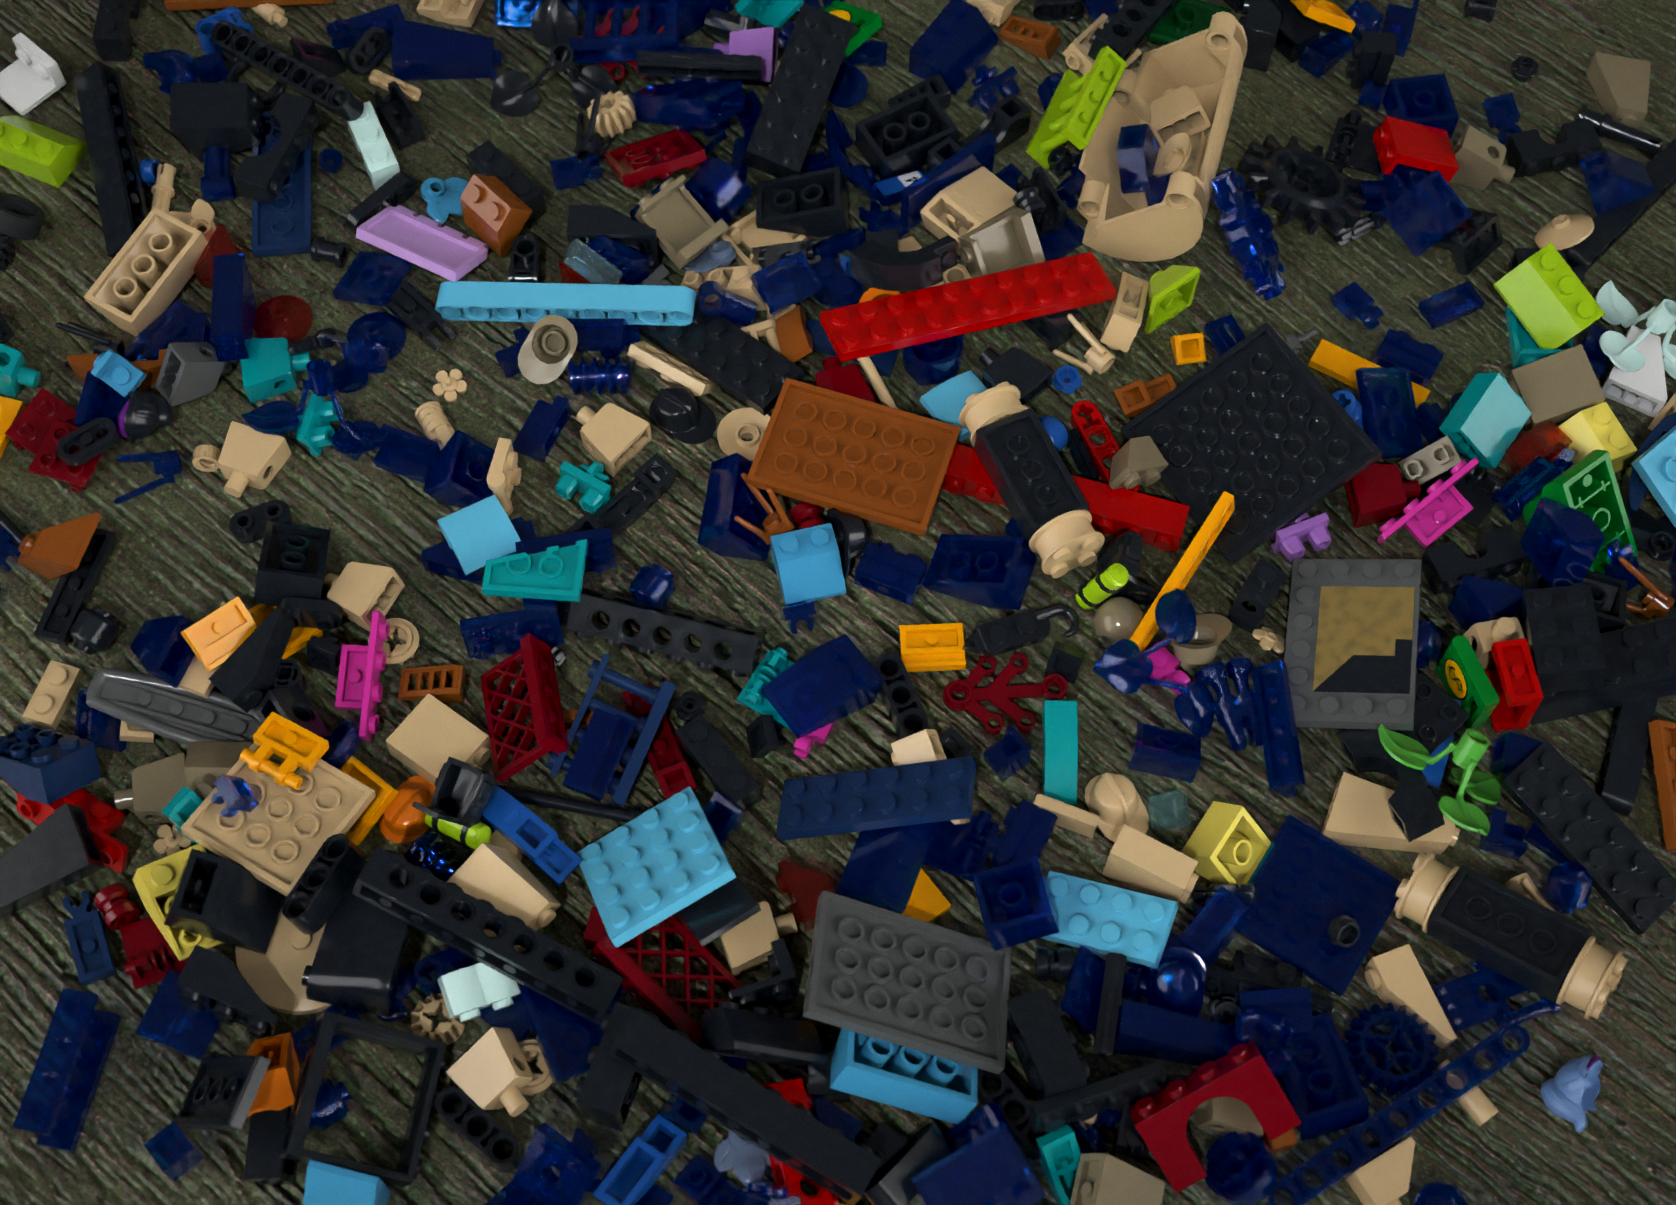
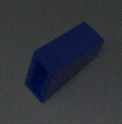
M183 615L145 620L130 649L148 672L173 688H177L195 656V653L180 632L194 623Z

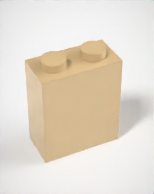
M429 693L385 741L392 756L433 785L436 778H438L443 764L447 762L449 757L477 767V765H483L491 755L489 735Z
M1124 824L1110 851L1102 873L1107 878L1135 892L1175 901L1177 905L1179 901L1186 904L1200 876L1194 873L1199 861Z

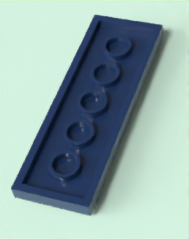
M262 111V122L264 125L262 144L253 147V156L261 155L271 150L281 137V134L275 129L270 114L271 111ZM312 133L308 138L306 149L303 152L301 151L296 160L294 171L289 173L286 178L282 193L276 197L272 206L252 200V253L254 257L311 253L313 245Z
M973 756L784 780L776 834L780 841L972 818L976 763Z

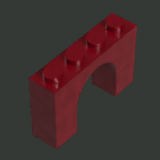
M1253 1040L1246 1044L1242 1043L1234 1046L1227 1055L1216 1061L1202 1064L1197 1069V1072L1184 1079L1172 1081L1165 1090L1154 1096L1140 1099L1133 1108L1129 1109L1134 1126L1176 1193L1208 1176L1200 1157L1186 1136L1188 1119L1201 1103L1215 1097H1232L1244 1102L1253 1111L1270 1141L1302 1124L1295 1109Z

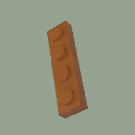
M1656 720L1648 722L1650 734L1649 743L1652 748L1654 761L1653 772L1657 781L1659 795L1658 806L1662 815L1663 839L1666 843L1667 851L1676 852V723Z

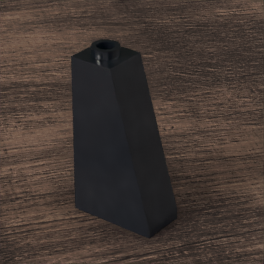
M69 803L60 806L0 859V919L105 868L82 807Z

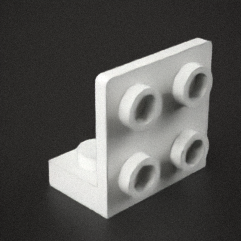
M20 32L12 38L17 48L15 54L18 60L0 72V98L20 115L24 116L67 83L57 62Z

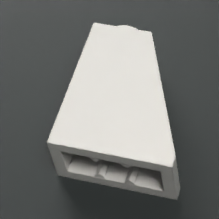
M1632 325L1625 337L1632 343L1645 329ZM1649 333L1635 347L1645 357L1644 366L1639 371L1626 372L1612 363L1601 389L1605 397L1655 418L1665 405L1668 397L1661 337Z

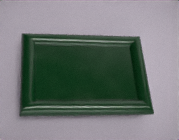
M1181 0L1146 40L1162 45L1169 44L1208 29L1212 15L1223 11L1231 13V9L1202 0Z

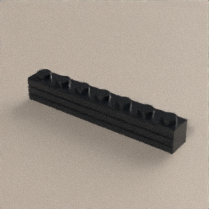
M645 50L638 51L636 66L638 76L761 81L762 58L756 55L652 52Z

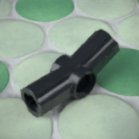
M713 8L706 14L704 20L706 32L728 39L731 31L773 27L761 24V21L739 14L736 16ZM780 28L778 54L782 55L788 32Z

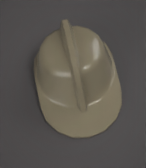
M547 315L539 319L533 326L518 354V367L528 381L536 384H548L555 381L563 373L578 344L577 332L573 324L562 316Z
M1212 613L1199 614L1187 619L1177 629L1172 631L1167 636V641L1173 645L1175 657L1181 661L1183 670L1189 671L1197 665L1211 663L1216 657L1219 644L1231 633L1232 623L1222 615Z

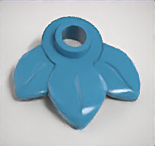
M451 177L446 180L439 178L425 180L421 186V195L427 203V213L429 216L442 224L446 222L449 213L463 216L460 197L469 182L457 177Z

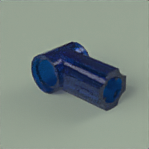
M219 146L209 147L204 152V177H201L200 183L203 199L207 203L235 200L236 198L235 185L231 175L230 154L228 150L222 149Z
M715 281L702 283L697 291L700 309L707 316H719L744 327L752 323L758 307L756 302L723 289ZM709 295L719 296L714 302L705 301V298Z

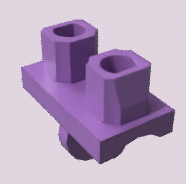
M1325 512L1309 519V515L1304 513L1285 528L1276 531V541L1271 544L1274 553L1282 551L1289 562H1292L1293 559H1300L1304 556L1306 552L1302 544L1309 541L1317 552L1328 548L1332 540L1327 529L1330 521L1328 515Z

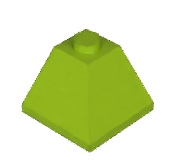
M1171 265L1164 271H1157L1150 278L1146 299L1144 330L1148 335L1192 305L1201 272L1198 267Z

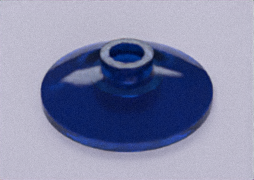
M373 312L359 317L352 323L347 332L346 342L349 351L358 360L371 364L383 363L391 360L401 352L406 342V331L401 321L395 316L384 312Z

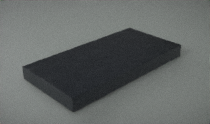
M262 1056L204 1057L174 1121L175 1124L185 1129L241 1130L271 1060Z

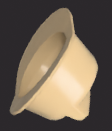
M1107 772L1097 775L1089 781L1085 788L1084 798L1090 812L1099 815L1100 818L1097 825L1107 839L1115 843L1124 824L1146 834L1149 827V816L1134 784L1129 778L1121 774Z

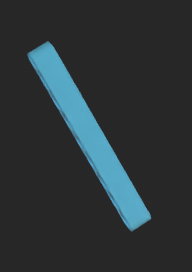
M445 281L439 287L435 310L441 314L442 319L451 321L537 323L539 319L547 315H559L571 323L687 326L693 322L696 293L693 289L686 286L457 281L455 283L453 281Z

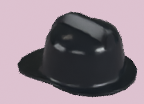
M671 386L665 389L660 388L658 396L654 398L650 405L649 414L652 422L685 444L703 443L712 437L716 430V418L713 411L684 387Z
M834 507L828 509L826 518L827 523L832 524L839 548L844 578H847L850 572L851 559L867 550L871 537L864 519L853 514L839 513Z

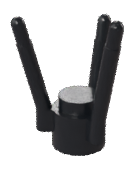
M600 88L596 90L587 133L584 136L583 114L579 113L577 119L574 153L579 160L586 163H595L598 158L604 159L603 152H606L617 136L616 134L612 138L609 135L602 145L599 136L593 134L602 89Z
M58 322L55 325L66 332L95 341L94 354L100 355L110 349L124 356V340L108 337L73 322H68L67 325ZM66 361L65 366L71 367L68 361Z

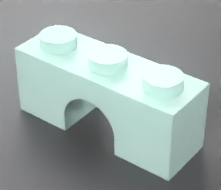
M368 101L363 103L364 110L355 121L346 120L355 146L358 152H361L367 173L376 191L395 174L400 172V169L372 104Z

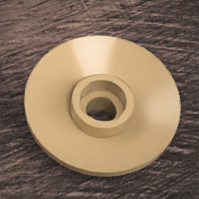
M1184 132L1177 133L1169 138L1160 148L1151 167V180L1153 183L1159 186L1169 183L1170 176L1173 173L1185 171L1192 150V139L1188 134Z
M1559 215L1537 232L1535 236L1536 245L1542 249L1549 243H1552L1557 250L1572 247L1590 236L1594 230V222L1587 215Z
M739 408L728 413L721 420L717 429V440L722 451L738 461H753L770 416L768 414L764 416L753 408ZM744 438L752 439L751 441H743Z

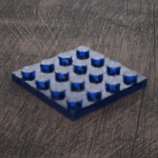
M1289 815L1247 884L1256 885L1258 889L1257 902L1254 904H1242V900H1240L1239 904L1232 906L1222 924L1283 962L1290 963L1303 970L1304 975L1341 997L1394 909L1398 900L1396 892L1401 881L1292 815ZM1344 914L1354 918L1360 927L1359 939L1354 945L1347 948L1333 945L1329 941L1330 936L1327 934L1330 922Z

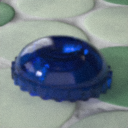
M351 719L343 721L333 730L331 737L328 739L329 748L321 759L335 768L343 766L355 754L358 748L360 737L354 721Z

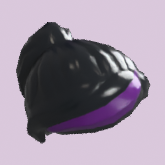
M137 388L135 392H128L131 398L124 404L116 420L121 438L124 441H136L153 433L157 427H166L173 422V412L164 397L158 393Z

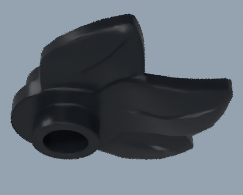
M1638 508L1631 518V531L1637 550L1645 551L1650 558L1656 561L1671 559L1676 552L1675 527L1666 515L1657 521L1654 517Z

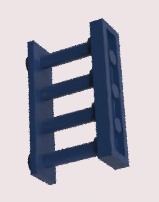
M604 653L601 661L594 659L587 677L591 678L592 681L569 729L567 741L568 747H570L572 740L575 739L621 759L620 763L625 765L621 776L614 775V777H610L565 757L568 749L559 755L552 751L546 766L551 768L549 777L553 779L557 776L559 769H562L607 789V793L612 795L609 803L621 808L624 806L677 685L664 680L660 688L655 685L651 688L607 668L606 665L610 655ZM599 680H604L646 699V703L652 705L647 717L641 715L639 718L592 697ZM586 709L634 729L633 733L638 735L634 746L627 745V747H624L579 727Z

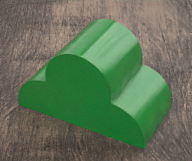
M1599 449L1591 451L1543 487L1542 492L1528 501L1523 508L1524 520L1531 534L1545 548L1558 553L1565 564L1611 576L1623 567L1618 561L1620 556L1629 562L1639 555L1608 451Z

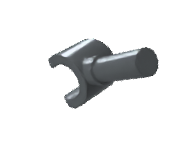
M1312 329L1297 337L1291 334L1286 338V344L1296 355H1299L1303 351L1301 344L1316 336L1317 331Z

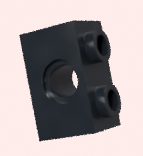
M301 686L269 689L254 710L262 723L273 711L327 741L331 737L329 730Z

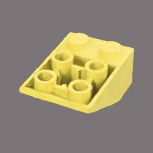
M200 844L137 868L132 880L146 911L179 961L189 958L195 945L210 949L224 943L164 925L184 864L191 849L207 853L204 846Z

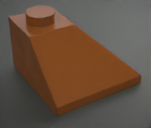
M96 512L42 529L31 535H26L18 548L21 554L17 563L49 580L77 570L102 515Z

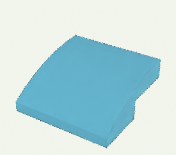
M969 370L936 386L924 394L919 401L934 420L961 427L958 442L971 437L969 429L962 427L959 423V414L966 405L965 400L974 393H982L988 389L972 370Z
M495 495L437 520L450 549H453L466 576L484 568L486 560L509 556L524 549L514 526Z

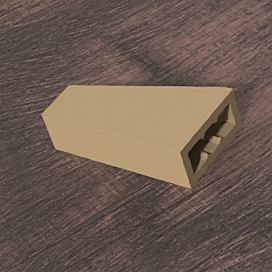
M1344 772L1336 785L1318 841L1329 844L1427 854L1432 852L1442 855L1449 845H1455L1460 828L1456 827L1455 823L1443 815L1444 825L1408 842L1392 820L1388 799L1395 791Z

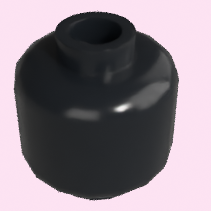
M94 605L92 609H82L69 631L71 637L77 640L74 647L92 655L94 650L99 652L107 651L119 631V626L115 622L117 617Z

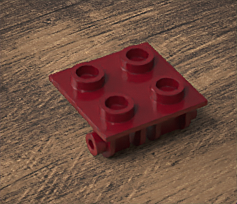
M41 388L5 432V435L14 440L12 445L18 450L22 451L25 448L36 455L54 420L79 427L90 422V420L44 388Z
M54 420L28 472L70 483V490L81 493L82 490H86L88 487L87 483L92 474L95 473V468L98 467L103 453L79 466L65 464L57 453V444L61 438L78 429L79 426Z
M151 917L119 927L128 961L124 963L125 971L128 976H131L135 990L181 974L189 958L179 961Z

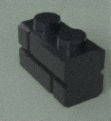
M1364 30L1360 41L1354 42L1352 49L1353 60H1348L1346 66V77H1350V87L1352 89L1365 90L1368 88L1369 91L1380 92L1384 89L1397 53L1396 35L1394 33L1381 32L1378 34L1377 31Z

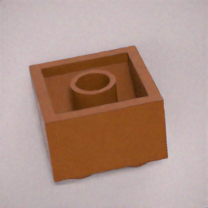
M473 174L460 197L464 223L501 258H505L512 247L514 239L518 237L533 210L496 176Z

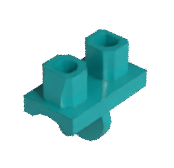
M311 393L306 410L303 411L302 415L292 417L290 427L297 432V440L309 447L312 456L321 455L324 446L334 445L336 438L335 430L329 424L331 421L341 420L343 408L336 401H325L319 393Z
M564 461L559 467L561 477L555 486L558 496L570 500L574 493L579 491L583 494L579 499L580 506L591 514H594L602 505H605L612 499L610 497L611 486L607 484L609 477L603 474V463L595 461L591 466L582 463L577 468Z

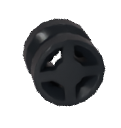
M1037 186L1026 188L1013 197L1014 205L1019 207V209L1031 212L1033 220L1041 217L1048 210L1046 202L1040 198L1041 191Z

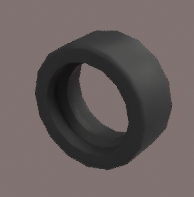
M0 192V233L22 240L37 238L45 219V213L42 208L21 196Z

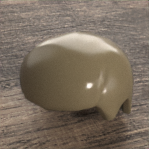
M1117 596L1106 600L1096 610L1093 623L1099 636L1107 637L1113 644L1127 643L1145 615L1142 608L1136 602L1127 597Z

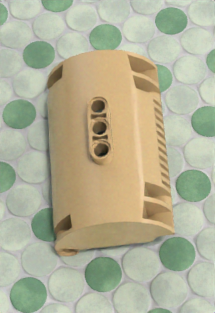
M1224 11L1212 15L1208 29L1145 52L1142 55L1140 66L1124 70L1088 146L1083 150L1079 169L1086 175L1077 205L1079 213L1088 220L1082 240L1083 244L1111 257L1129 261L1152 262L1172 259L1184 254L1194 247L1200 239L1247 53L1245 30L1231 13ZM1188 85L1201 102L1212 126L1190 136L1192 139V150L1187 168L1184 172L1173 173L1168 184L1159 186L1151 180V167L1161 147L1150 127V104L1152 101L1162 97L1167 89H1178Z

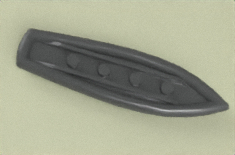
M102 667L89 684L86 696V704L89 707L186 745H189L190 741L254 743L252 736L263 724L254 711L256 706H253L247 713L221 692L212 690L208 698H204L178 688L175 683L176 681Z

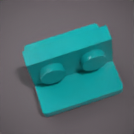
M740 0L735 5V8L740 15L759 20L764 25L780 28L803 5L804 0Z

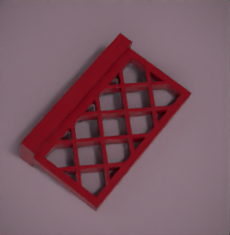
M530 633L520 639L521 649L480 676L495 779L500 782H504L549 751L559 755L569 748L551 646ZM523 661L524 666L520 675L515 674L519 664ZM503 675L496 691H494L492 682ZM512 678L516 679L517 681L510 695H505ZM527 683L528 692L524 700H520L519 697ZM502 699L507 700L500 716L498 717L497 710L500 706ZM516 704L521 705L514 721H510L509 718ZM531 708L532 718L528 726H524L523 723ZM506 724L510 725L511 727L508 731V734L504 742L502 743L501 735L506 727ZM520 729L524 730L525 733L518 747H514L513 744ZM535 735L536 743H538V745L530 751H527ZM510 750L514 751L515 754L510 764L505 767V761Z
M673 915L660 922L659 926H653L645 931V933H659L660 950H642L641 934L636 936V949H623L621 946L616 948L611 942L609 935L602 938L590 954L601 965L613 968L618 975L622 976L624 979L621 986L646 1011L655 1014L660 1019L661 1024L671 1030L677 1029L684 1032L694 1044L702 1037L703 1026L700 1027L691 1017L690 1005H708V1008H714V1005H719V1002H729V999H714V982H726L733 990L744 987L704 946L702 947ZM665 933H677L683 939V951L665 950ZM642 956H660V974H648L642 968ZM666 957H683L684 974H666ZM689 957L702 958L707 963V975H690ZM666 980L684 981V998H672L666 992ZM690 981H707L708 999H690Z

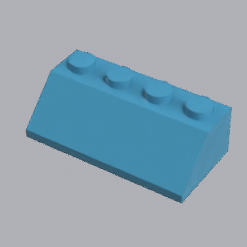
M841 1028L832 1056L830 1088L960 1125L977 1105L978 1068Z

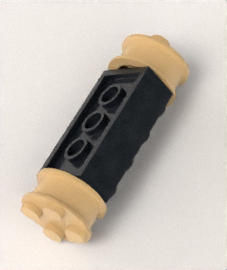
M1002 382L982 393L977 392L970 395L965 400L966 405L959 414V423L962 427L969 429L971 433L970 442L1029 548L1041 557L1042 571L1053 578H1059L1078 566L1084 567L1092 564L1097 559L1096 553L1102 548L1105 538L1102 533L1095 531L1092 527V515L1089 512V505L1033 408L1021 404L1019 400L1020 391L1015 385H1011L1009 382Z
M1421 852L1412 867L1414 873L1410 880L1404 878L1397 889L1396 896L1398 900L1393 909L1396 912V918L1402 919L1405 916L1422 925V932L1427 933L1430 937L1554 1003L1556 1002L1561 1005L1563 1002H1566L1585 1012L1584 1018L1587 1020L1591 1016L1595 1019L1600 1017L1607 1003L1606 999L1610 991L1614 992L1623 975L1622 971L1628 961L1627 958L1623 957L1624 951L1620 950L1618 953H1614L1595 943L1596 937L1591 936V930L1465 865H1462V867L1455 866L1452 869L1434 860L1435 854L1429 852L1427 855Z

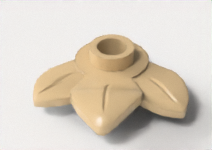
M202 199L195 201L191 212L170 211L168 215L201 231L208 243L213 241L217 235V229L213 223L214 210Z

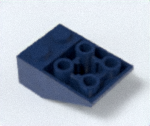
M32 723L18 725L14 728V731L0 736V776L26 799L49 805L101 778L95 746L92 741L81 739L76 735L59 733L54 729L37 727Z

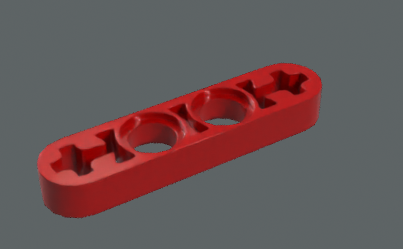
M1079 401L1072 407L1070 415L1071 425L1073 429L1080 431L1083 437L1081 441L1086 443L1094 460L1093 465L1097 466L1103 483L1109 484L1111 469L1106 468L1103 465V461L1109 458L1112 459L1120 450V447L1098 408L1090 401ZM1082 412L1085 416L1090 415L1088 422L1084 416L1079 417V413ZM1095 434L1101 435L1106 442L1102 445H1095L1090 441L1089 437ZM1139 485L1135 486L1134 488H1131L1130 490L1138 492Z

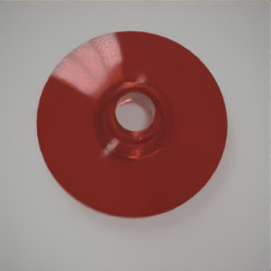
M291 295L275 296L266 300L257 308L253 316V328L258 338H286L290 344L293 341H300L309 332L313 321L312 313L309 306L298 297Z

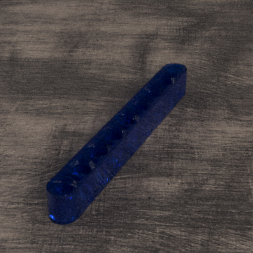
M1517 1024L1503 1026L1275 1182L1266 1195L1265 1204L1277 1205L1274 1201V1193L1284 1191L1291 1196L1292 1205H1308L1349 1177L1353 1172L1371 1162L1516 1062L1529 1048L1530 1036L1527 1030ZM1510 1036L1514 1038L1518 1043L1519 1049H1508L1503 1043V1037ZM1477 1055L1486 1057L1491 1064V1069L1483 1070L1479 1068L1475 1063L1474 1057ZM1449 1074L1458 1076L1463 1083V1088L1454 1089L1450 1087L1446 1081V1076ZM1418 1095H1430L1435 1102V1107L1427 1109L1421 1106L1418 1101ZM1392 1113L1401 1114L1405 1118L1407 1126L1403 1129L1394 1127L1389 1120V1115ZM1364 1132L1372 1133L1378 1140V1147H1366L1362 1143L1360 1135ZM1342 1152L1348 1156L1350 1161L1349 1167H1337L1332 1161V1153ZM1308 1171L1316 1173L1321 1179V1186L1318 1188L1308 1187L1303 1181V1173Z

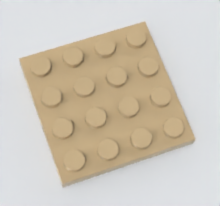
M253 743L249 749L256 752L260 746ZM274 753L269 758L270 761L280 766L285 761V759ZM239 759L181 826L182 833L220 857L250 871L258 880L287 897L326 839L338 833L345 835L376 797L375 791L322 759L318 761L310 773L300 767L295 770L294 774L303 778V783L297 790L288 785L282 787L274 782L273 777L264 772L257 773L249 769V764Z

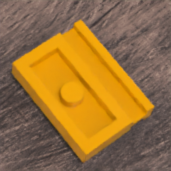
M237 596L180 633L208 672L225 662L257 626L241 599Z
M963 623L899 625L901 660L907 672L966 669L965 650H962L964 646Z

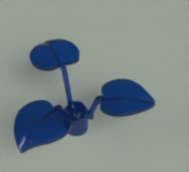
M356 353L332 367L331 363L326 359H315L307 363L308 380L302 382L303 391L297 409L291 402L273 401L259 406L249 413L242 414L244 422L258 432L269 435L287 433L299 426L297 416L302 415L308 392L311 390L316 396L330 395L340 425L343 430L337 431L332 436V444L338 451L347 454L363 453L380 447L384 443L381 429L372 422L360 420L349 426L344 419L335 394L336 390L341 393H352L367 385L369 379L367 371L362 366Z
M1175 588L1159 599L1155 609L1157 625L1163 633L1168 634L1167 637L1145 651H1140L1137 644L1132 640H1118L1101 655L1093 668V672L1103 677L1112 687L1123 694L1135 693L1142 684H1152L1179 690L1181 694L1176 697L1174 705L1180 721L1193 734L1205 738L1210 733L1215 715V702L1210 690L1198 681L1191 682L1186 688L1183 684L1149 677L1153 672V663L1147 657L1148 655L1171 643L1173 638L1178 644H1187L1193 638L1196 631V614L1193 605L1182 590Z

